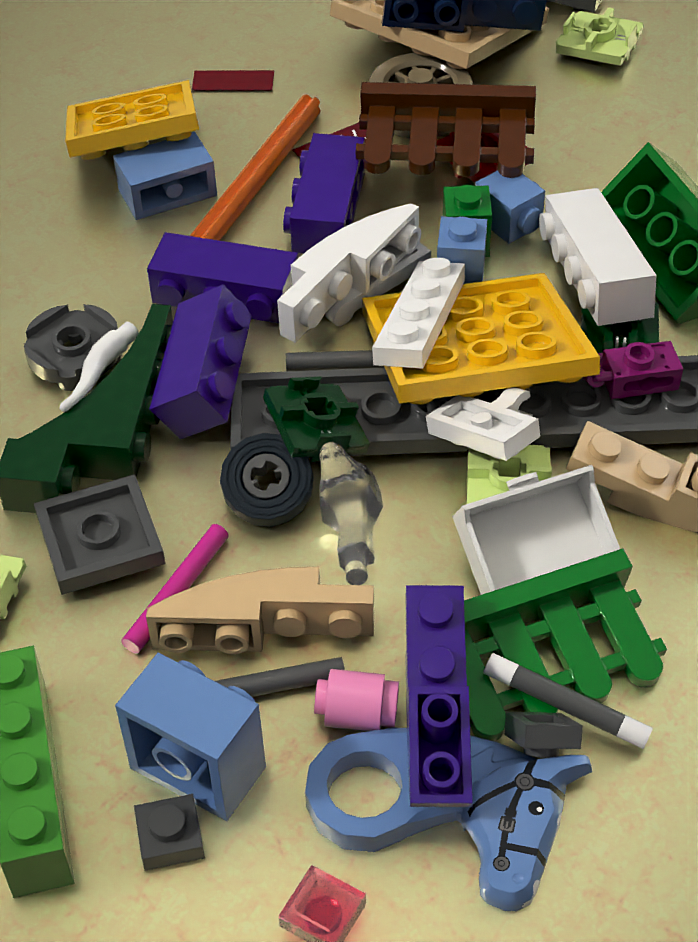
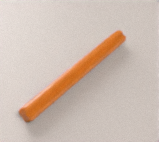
M306 94L298 100L190 236L219 241L222 239L320 114V101L317 97L311 98Z

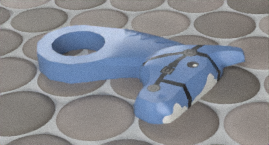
M391 727L349 734L328 743L309 765L305 789L306 808L319 834L342 849L376 852L432 827L458 821L462 824L464 831L467 829L478 849L481 861L479 872L481 898L487 904L501 910L518 911L529 906L537 893L560 826L566 785L591 773L592 767L589 757L586 755H563L536 759L501 743L470 735L472 807H410L407 728ZM370 766L381 769L392 776L401 789L398 800L388 811L374 817L360 818L346 814L334 805L329 796V791L332 783L342 773L354 767Z

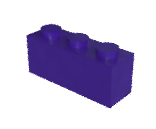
M313 133L309 150H302L299 166L301 178H294L293 207L287 206L285 208L283 220L284 233L291 234L292 252L304 254L326 237L353 223L365 175L364 160L356 159L355 150L356 143L365 144V137Z
M164 232L147 267L152 303L177 307L178 303L224 285L237 300L245 304L252 315L251 319L279 324L277 300L292 286L291 264L298 259V253Z
M224 285L178 303L149 410L180 440L228 421L252 315L245 304L237 300Z

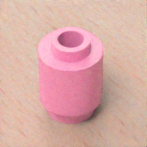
M330 669L328 680L318 679L314 714L325 715V727L362 731L380 730L381 727H395L399 681L385 680V674Z

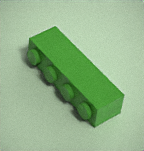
M34 645L0 652V865L13 898L75 884L46 686Z

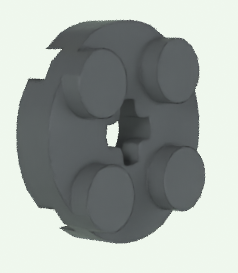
M83 304L84 311H69L68 305L56 306L46 310L32 320L26 330L27 341L24 344L30 369L40 378L58 383L61 389L74 391L80 381L83 362L92 346L110 330L118 329L117 322L113 316L100 307ZM68 341L73 344L80 343L72 347L64 346V343ZM121 354L112 363H110L101 373V375L105 374L115 364H117L121 360L123 355Z

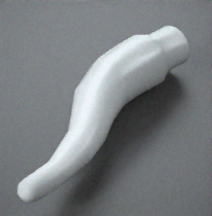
M125 322L118 329L110 330L92 346L83 362L79 383L72 394L60 405L62 412L68 411L84 398L96 384L105 368L128 349L127 346L136 339L139 332L132 323Z

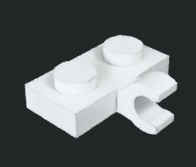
M517 387L505 389L492 403L473 397L457 395L426 415L429 434L505 461L516 456L522 449L540 437L538 418L533 417V414L518 410L521 403L530 397V391Z

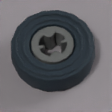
M270 433L246 437L235 445L222 464L220 485L225 502L235 515L252 525L266 527L287 523L301 513L312 495L314 481L309 458H292L281 435ZM268 469L274 470L276 480H281L279 484L270 483L266 490H260L258 480H254L255 476H265Z

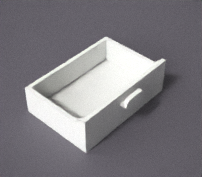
M592 465L539 481L537 472L511 479L506 482L509 491L462 505L452 516L481 595L620 549L596 487Z

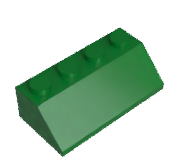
M648 142L601 193L655 272V296L674 320L681 324L698 318V186L676 161Z

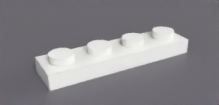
M430 258L418 262L372 346L373 365L424 368L465 282V263H450L445 258Z

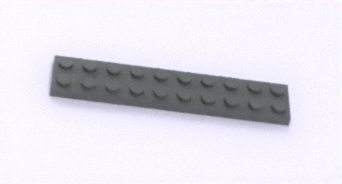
M698 355L678 356L683 366V374L679 390L611 399L605 383L600 387H592L583 378L571 383L559 381L533 384L530 388L523 389L530 391V397L521 403L518 410L533 414V417L538 418L540 437L529 445H544V447L550 448L575 447L587 421L638 444L698 442ZM385 368L238 374L231 404V449L246 437L261 433L280 434L263 400L265 388H270V386H288L290 378L321 376L320 384L339 385L348 402H357L359 409L356 418L370 442L367 453L345 454V456L468 451V447L456 445L451 441L428 433L426 415L455 396L435 398L426 404H411L409 402L399 404ZM507 388L484 391L481 395L473 398L492 403Z

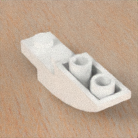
M411 203L356 221L326 237L292 263V286L277 300L280 336L296 343L310 328H315L322 320L323 315L338 300H343L351 288L367 295L381 280H386L394 266L406 254L414 252L420 242L419 206Z

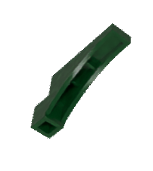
M151 305L145 323L129 351L112 372L76 405L19 439H7L0 459V499L3 510L36 513L34 503L78 491L80 477L117 480L134 474L137 477L140 463L149 460L151 425H158L160 421L149 408L173 324L171 305Z

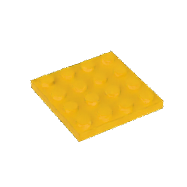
M539 273L463 284L424 368L384 367L399 404L408 402L411 404H426L435 398L456 395L475 397L481 395L484 391L511 387L527 389L533 386V384L552 381L576 382L582 379V377L600 375V356L546 274ZM401 293L362 298L363 316L374 343Z

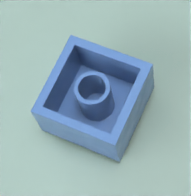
M158 652L115 705L130 769L179 796L194 794L196 805L225 821L229 820L266 768L259 704L241 688L236 686H229L227 688L207 678L198 667L184 660L176 662Z

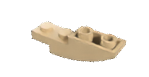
M587 421L566 469L573 471L592 465L595 483L612 490L607 503L647 519L698 533V455L690 452L682 464Z
M286 567L258 570L213 580L174 594L147 608L146 620L152 649L166 650L173 653L202 650L240 654L245 651L262 652L264 634H279L285 637H296L302 634L334 635L340 638L374 636V585L320 584L319 567Z

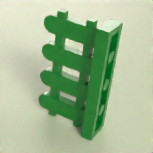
M623 548L464 600L467 686H469L470 727L476 737L491 741L500 739L505 731V710L520 705L524 712H558L557 708L515 688L497 694L489 676L483 674L485 667L482 660L489 658L492 653L567 688L573 687L574 691L599 703H603L611 691L612 681L609 674L624 670L628 679L634 685L644 688L653 686L658 681L663 670V663L660 657L665 655L667 648L662 638L651 641L635 610L642 601L637 590L634 589L626 592L624 589L633 566ZM590 603L589 605H586V606H583V607H580V608H577V609H576V607H579V606H582V605H585V604ZM537 620H541V621H539V622H536V623H533V624H530V625L525 626L526 624H529V623H531V622H534V621H537ZM600 621L615 653L600 658L584 625ZM490 637V638H488V639H485V640H482V641L473 643V642H475V641H478V640H481V639ZM548 637L565 670L550 676L534 645V642Z

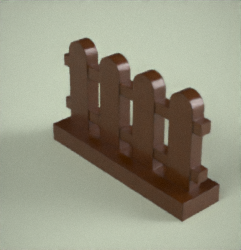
M361 83L359 130L367 131L365 144L356 143L355 152L356 159L364 160V168L369 173H385L391 167V160L408 161V168L413 174L427 175L434 171L435 161L453 162V170L456 174L469 177L478 173L480 163H498V172L502 176L515 178L523 174L525 164H534V148H525L526 134H534L536 86ZM394 130L411 131L409 145L393 144ZM438 132H455L454 146H437ZM481 133H499L498 147H481Z

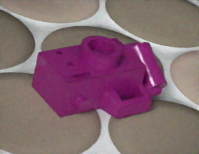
M671 341L650 344L634 342L627 347L605 349L603 353H598L600 356V375L582 377L592 387H600L605 383L611 399L679 390L683 366Z

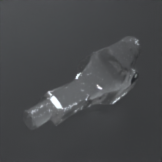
M329 442L324 444L319 451L321 462L319 497L322 521L339 534L337 547L339 564L345 571L346 581L351 585H362L368 578L367 565L373 564L375 560L372 536L373 527L383 508L382 494L375 475L366 465L350 457L340 444Z

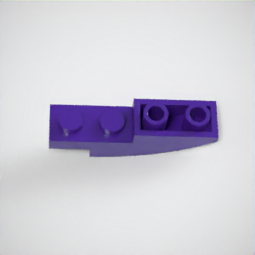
M406 585L405 665L410 807H472L469 686H467L464 586Z

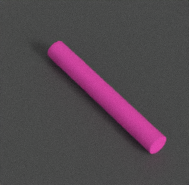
M218 524L210 526L147 608L191 587L228 539V532ZM147 608L121 640L122 645L134 654H139L150 640L146 620Z

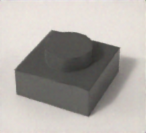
M506 712L504 735L523 747L525 754L549 758L559 756V749H581L583 725L562 713Z
M194 794L134 805L141 858L145 871L205 858Z

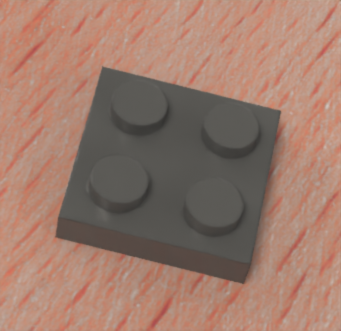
M135 474L34 503L61 595L166 564L160 540Z

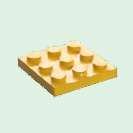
M186 80L67 106L65 142L69 157L80 156L83 160H90L105 155L106 150L123 146L124 150H137L146 147L149 144V140L166 137L167 141H178L192 135L191 131L199 130L190 82Z

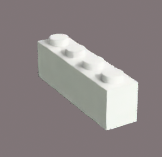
M592 188L545 195V213H540L539 215L541 237L544 241H549L555 262H561L563 265L567 283L575 286L578 291L581 307L589 310L597 326L654 318L656 274L600 190Z

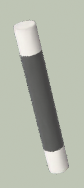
M495 653L491 654L485 666L483 674L644 749L652 732V727Z

